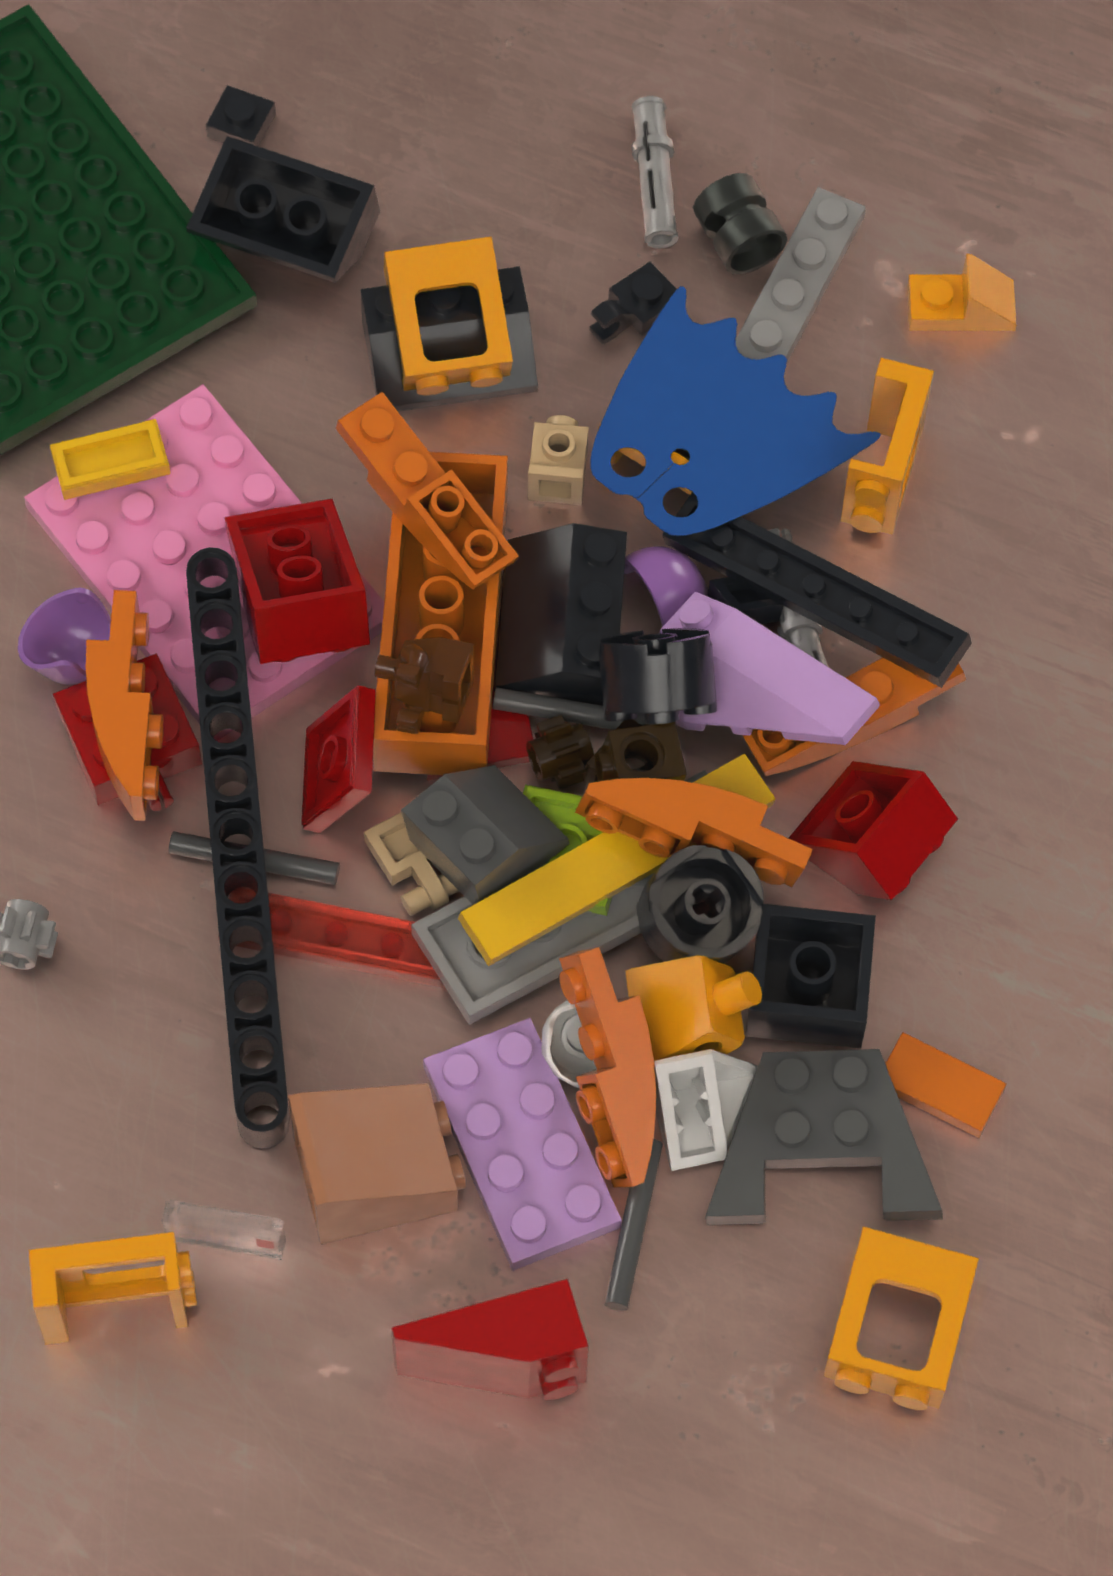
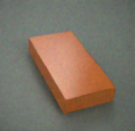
M904 1032L900 1035L885 1063L899 1099L977 1138H980L1007 1084Z

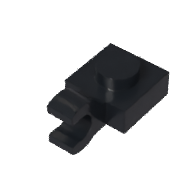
M648 262L609 288L608 300L602 302L591 311V315L597 322L591 325L589 330L602 344L613 340L631 325L643 335L649 331L677 289L651 262Z

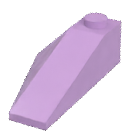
M694 592L660 629V633H662V629L669 628L705 629L710 633V641L713 648L717 711L709 714L688 715L684 714L683 710H679V721L675 723L686 730L704 731L706 725L727 726L731 728L733 734L750 736L753 729L779 731L784 739L846 745L880 706L875 696L738 609L698 592Z

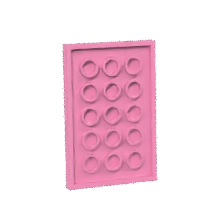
M203 384L145 420H157L169 462V475L67 500L63 499L59 480L56 476L24 497L26 508L111 614L114 590L137 592L140 612L149 613L148 646H138V648L145 657L155 653L158 654L177 697L199 724L186 577L187 563L196 552L209 547L220 548L228 552L232 557L224 517L302 504ZM360 573L366 591L371 640L382 633L384 601ZM210 576L202 580L200 584L205 587L214 588L222 585L226 580L220 576ZM239 587L251 718L359 648L353 647L338 653L326 652L303 656L289 662L260 664L250 634ZM217 626L210 628L204 635L211 639H221L226 637L231 631L225 627ZM219 678L211 682L209 687L216 691H225L232 688L236 682L229 678ZM222 730L214 736V739L218 741L233 730Z

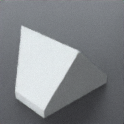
M712 1049L655 1060L656 1115L671 1171L725 1160L758 1065Z

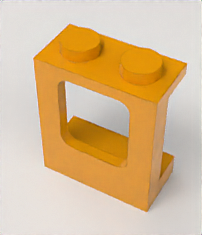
M492 236L384 252L383 269L386 286L389 285L403 369L402 383L404 391L417 389V394L434 395L447 391L449 384L470 382L472 387H489L503 381L502 377L510 376L513 358ZM467 285L473 286L479 294L488 346L487 351L477 356L436 362L429 361L423 353L415 297L417 294L425 291Z
M880 358L875 375L867 431L879 432L881 435L892 437L884 466L851 458L847 473L841 522L851 524L863 532L877 533L880 531L893 535L925 423L934 374L933 370Z
M863 1226L823 1377L833 1379L837 1387L851 1393L867 1394L869 1390L891 1395L893 1396L892 1400L896 1404L908 1409L926 1410L928 1406L939 1409L945 1393L979 1258ZM886 1283L935 1297L939 1301L941 1310L927 1364L923 1369L918 1371L906 1369L864 1357L858 1352L857 1341L870 1292L874 1285Z
M174 1232L28 1250L33 1308L45 1345L69 1342L66 1308L169 1295L177 1329L188 1327L186 1307L197 1306L195 1278L191 1267L190 1252H178ZM165 1260L164 1265L97 1274L85 1272V1270Z

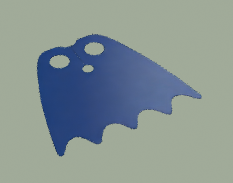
M679 287L649 329L615 390L593 444L590 469L593 476L613 493L619 495L627 494L637 499L644 507L646 518L662 531L670 535L683 536L718 527L796 491L875 443L881 435L879 432L846 434L837 430L832 423L837 399L835 392L802 396L789 391L784 382L787 363L786 356L779 354L763 359L744 357L738 352L735 339L738 324L736 319L727 318L703 325L693 322L686 311L685 287ZM634 448L644 455L646 466L643 472L637 476L623 477L612 469L611 457L619 449ZM676 449L687 450L690 454L689 462L684 465L675 464L671 460L672 452ZM678 487L691 490L698 500V507L695 512L686 517H675L669 514L663 506V497L669 490Z

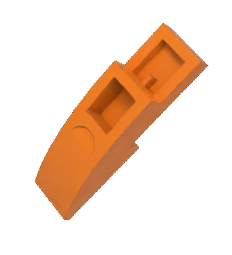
M383 392L377 394L337 421L336 430L369 471L366 479L413 536L442 565L474 590L518 560L519 555L454 471L451 469L447 473L444 472Z
M114 590L109 640L86 639L85 668L87 692L98 748L107 774L120 800L132 818L138 821H146L147 800H157L159 790L158 766H150L152 748L161 749L163 742V715L154 714L150 693H144L145 664L137 663L138 646H148L149 613L140 612L136 591Z
M883 657L849 675L846 679L875 696L880 706L846 745L784 739L779 731L753 729L750 736H742L765 777L790 771L843 752L920 715L918 706L966 680L963 669L958 663L942 688Z
M623 778L589 783L575 813L586 817L587 823L593 828L609 834L620 832L638 840V844L643 850L658 857L672 856L679 850L686 848L690 841L697 845L730 850L743 857L752 866L761 881L772 885L785 884L793 887L804 871L813 850L760 826L767 811V805L737 793L681 780Z
M596 947L559 958L563 969L559 975L563 994L570 1004H575L582 1025L578 1030L580 1045L589 1060H594L596 1066L595 1070L576 1076L580 1088L576 1093V1100L582 1117L588 1124L593 1126L599 1144L595 1149V1156L601 1173L607 1180H611L613 1188L634 1187L644 1183L652 1152L656 1120L654 1057L648 1025L639 995L620 999L616 998L600 948Z

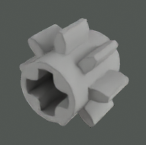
M12 899L7 902L4 914L0 912L1 964L15 969L28 970L35 967L38 955L52 958L58 932L54 931L56 923L47 920L49 911L44 906L24 899Z

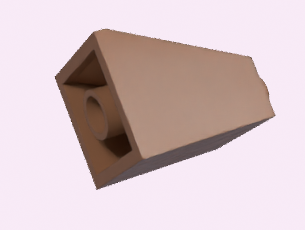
M428 1083L303 1092L288 1095L293 1138L321 1245L458 1211L457 1190L466 1188L464 1172L459 1155L448 1156L443 1137L452 1134L444 1101L433 1103Z

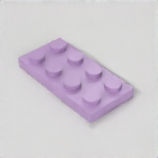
M531 1018L423 1059L424 1070L438 1102L444 1101L452 1134L512 1271L621 1228L622 1220L562 1086L542 1055V1042Z

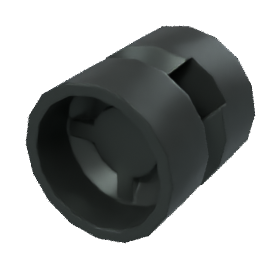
M735 173L713 182L701 192L693 206L694 214L706 235L713 239V245L727 271L732 274H746L760 269L774 260L787 243L784 229L774 212L766 208L767 202L754 178L747 173Z

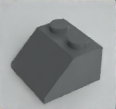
M495 765L444 774L401 809L410 841L473 905L542 867L570 844L569 839Z

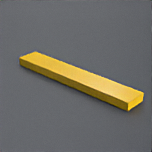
M745 753L692 782L740 794L765 804L768 808L772 807L776 800ZM603 832L460 912L458 920L487 965L490 966L590 910L603 899L611 898L655 873L669 857H658L646 852L639 846L638 840L620 832L614 834ZM690 841L687 847L697 844Z

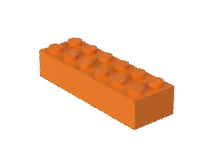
M430 452L445 473L451 469L454 471L505 537L508 497V456ZM393 512L380 655L398 658L406 640L443 637L473 643V685L458 723L445 721L442 714L429 711L425 712L422 718L419 733L411 734L396 729V726H398L396 719L399 710L407 708L405 703L395 699L394 681L377 677L373 747L374 772L444 775L487 767L502 571L474 590L442 565L413 536Z

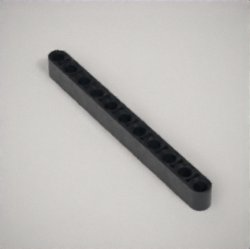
M209 547L201 549L192 555L187 563L186 577L234 1105L240 1136L246 1143L255 1148L267 1149L276 1146L284 1140L289 1131L290 1116L240 594L234 559L228 552L220 548ZM210 576H220L226 580L222 585L214 588L205 587L200 584L202 580ZM217 626L225 627L231 631L226 637L221 639H211L204 635L210 628ZM219 678H229L236 682L232 688L225 691H216L209 687L211 682ZM226 729L235 730L241 734L236 741L228 744L220 743L214 739L218 732ZM231 781L240 782L246 786L245 790L236 796H225L218 791L222 785ZM235 834H243L251 839L249 845L239 850L229 849L223 845V842L229 836ZM240 887L250 888L257 893L254 899L244 904L234 903L227 897L233 890ZM244 941H254L262 947L257 955L250 958H240L232 952L235 946ZM250 995L260 996L267 1001L266 1006L256 1013H245L237 1007L243 998ZM255 1050H264L273 1057L268 1065L259 1069L245 1066L242 1060L245 1055ZM261 1105L270 1106L278 1112L277 1117L271 1123L265 1125H256L250 1122L247 1116L252 1109Z

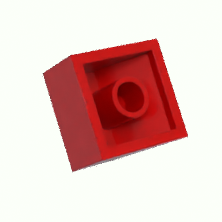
M852 761L789 836V839L813 849L809 861L855 894L892 901L897 894L901 893L909 885L912 875L925 859L942 845L944 836L957 822L958 817L924 771Z

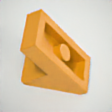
M973 254L965 255L962 274H909L907 283L909 331L1016 330L1014 280Z

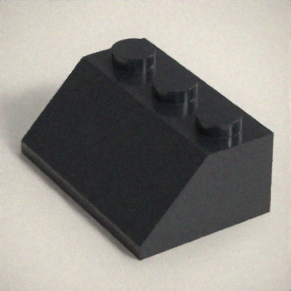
M226 136L186 230L190 234L336 283L361 258L379 216L380 209L375 186Z
M520 266L498 269L513 358L510 376L502 377L503 381L489 387H472L470 382L449 384L447 391L434 395L417 394V389L408 391L403 389V369L389 285L361 289L362 324L375 395L383 392L397 411L538 391L530 315ZM467 285L425 291L417 294L415 305L423 353L429 361L436 362L477 356L487 351L488 346L480 299L476 288Z
M572 523L508 540L509 544L519 555V558L503 571L493 692H495L496 687L603 705L599 661L600 639L620 634L627 532Z

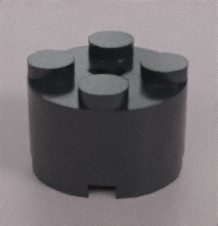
M669 628L662 629V633L644 635L643 631H634L610 635L600 639L599 661L605 721L632 720L638 717L637 713H644L645 723L664 724L679 721V710H683L684 714L688 715L709 714L717 711L713 648L708 630Z
M707 845L689 846L670 856L648 880L636 906L639 927L647 945L664 962L699 955L725 964L754 938L761 923L762 904L764 903L763 887L755 870L739 854L727 849L721 850L706 847ZM704 901L710 910L706 914H696L692 908L693 904L698 905Z

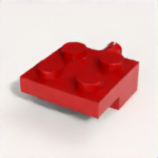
M155 653L137 660V663L145 664L144 693H150L153 712L154 714L163 715L162 748H152L150 766H158L159 768L158 793L166 809L174 803V798L171 796L164 779L202 765L199 743L159 656ZM87 680L53 693L55 706L75 748L77 760L97 805L99 806L119 798L107 774L98 748L88 699ZM159 797L157 800H149L152 811L162 810Z

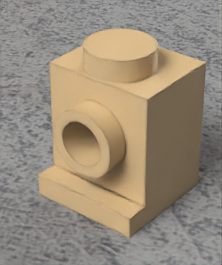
M565 415L551 416L546 420V423L534 422L528 469V500L582 505L589 427L578 426V422L574 418Z

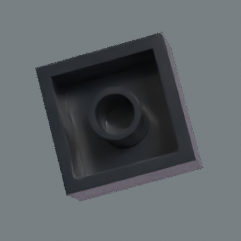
M762 904V917L756 933L752 974L760 984L762 1000L758 1005L749 1008L746 1036L861 1049L867 1024L876 916Z

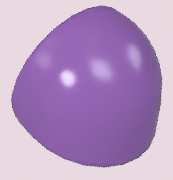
M664 546L645 547L625 556L624 574L636 571L643 580L657 607L662 627L694 592L705 596L708 594V587L699 568L688 556L678 550Z
M86 588L69 589L45 600L29 616L21 630L18 639L20 659L25 665L54 682L76 685L86 681V639L109 640L111 619L103 603L92 591Z

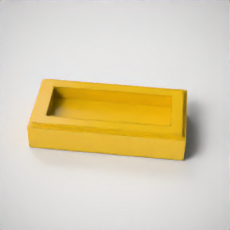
M156 419L50 444L51 455L64 500L170 474L169 462Z

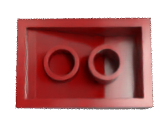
M332 498L224 517L232 557L237 568L238 582L249 630L260 664L289 662L298 657L326 652L338 653L353 647L370 645L365 587Z
M568 1279L391 1327L394 1366L398 1376L528 1399L543 1395L546 1400H555L569 1396L579 1389V1384L586 1383L589 1346Z

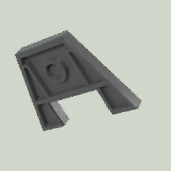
M880 1049L763 1052L705 1215L707 1225L766 1223L765 1169L882 1166L884 1220L943 1219L942 1208Z

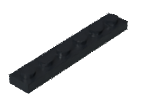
M693 492L675 517H686L695 512L698 507V500ZM743 517L691 535L675 536L666 532L662 534L666 545L941 688L972 644L969 633Z

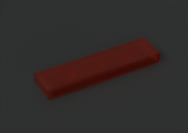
M240 887L233 890L229 894L228 899L234 903L244 904L254 899L257 893L252 889ZM268 893L274 954L442 988V981L411 934V924L415 922ZM244 941L237 945L238 947L258 951L262 949L254 941Z

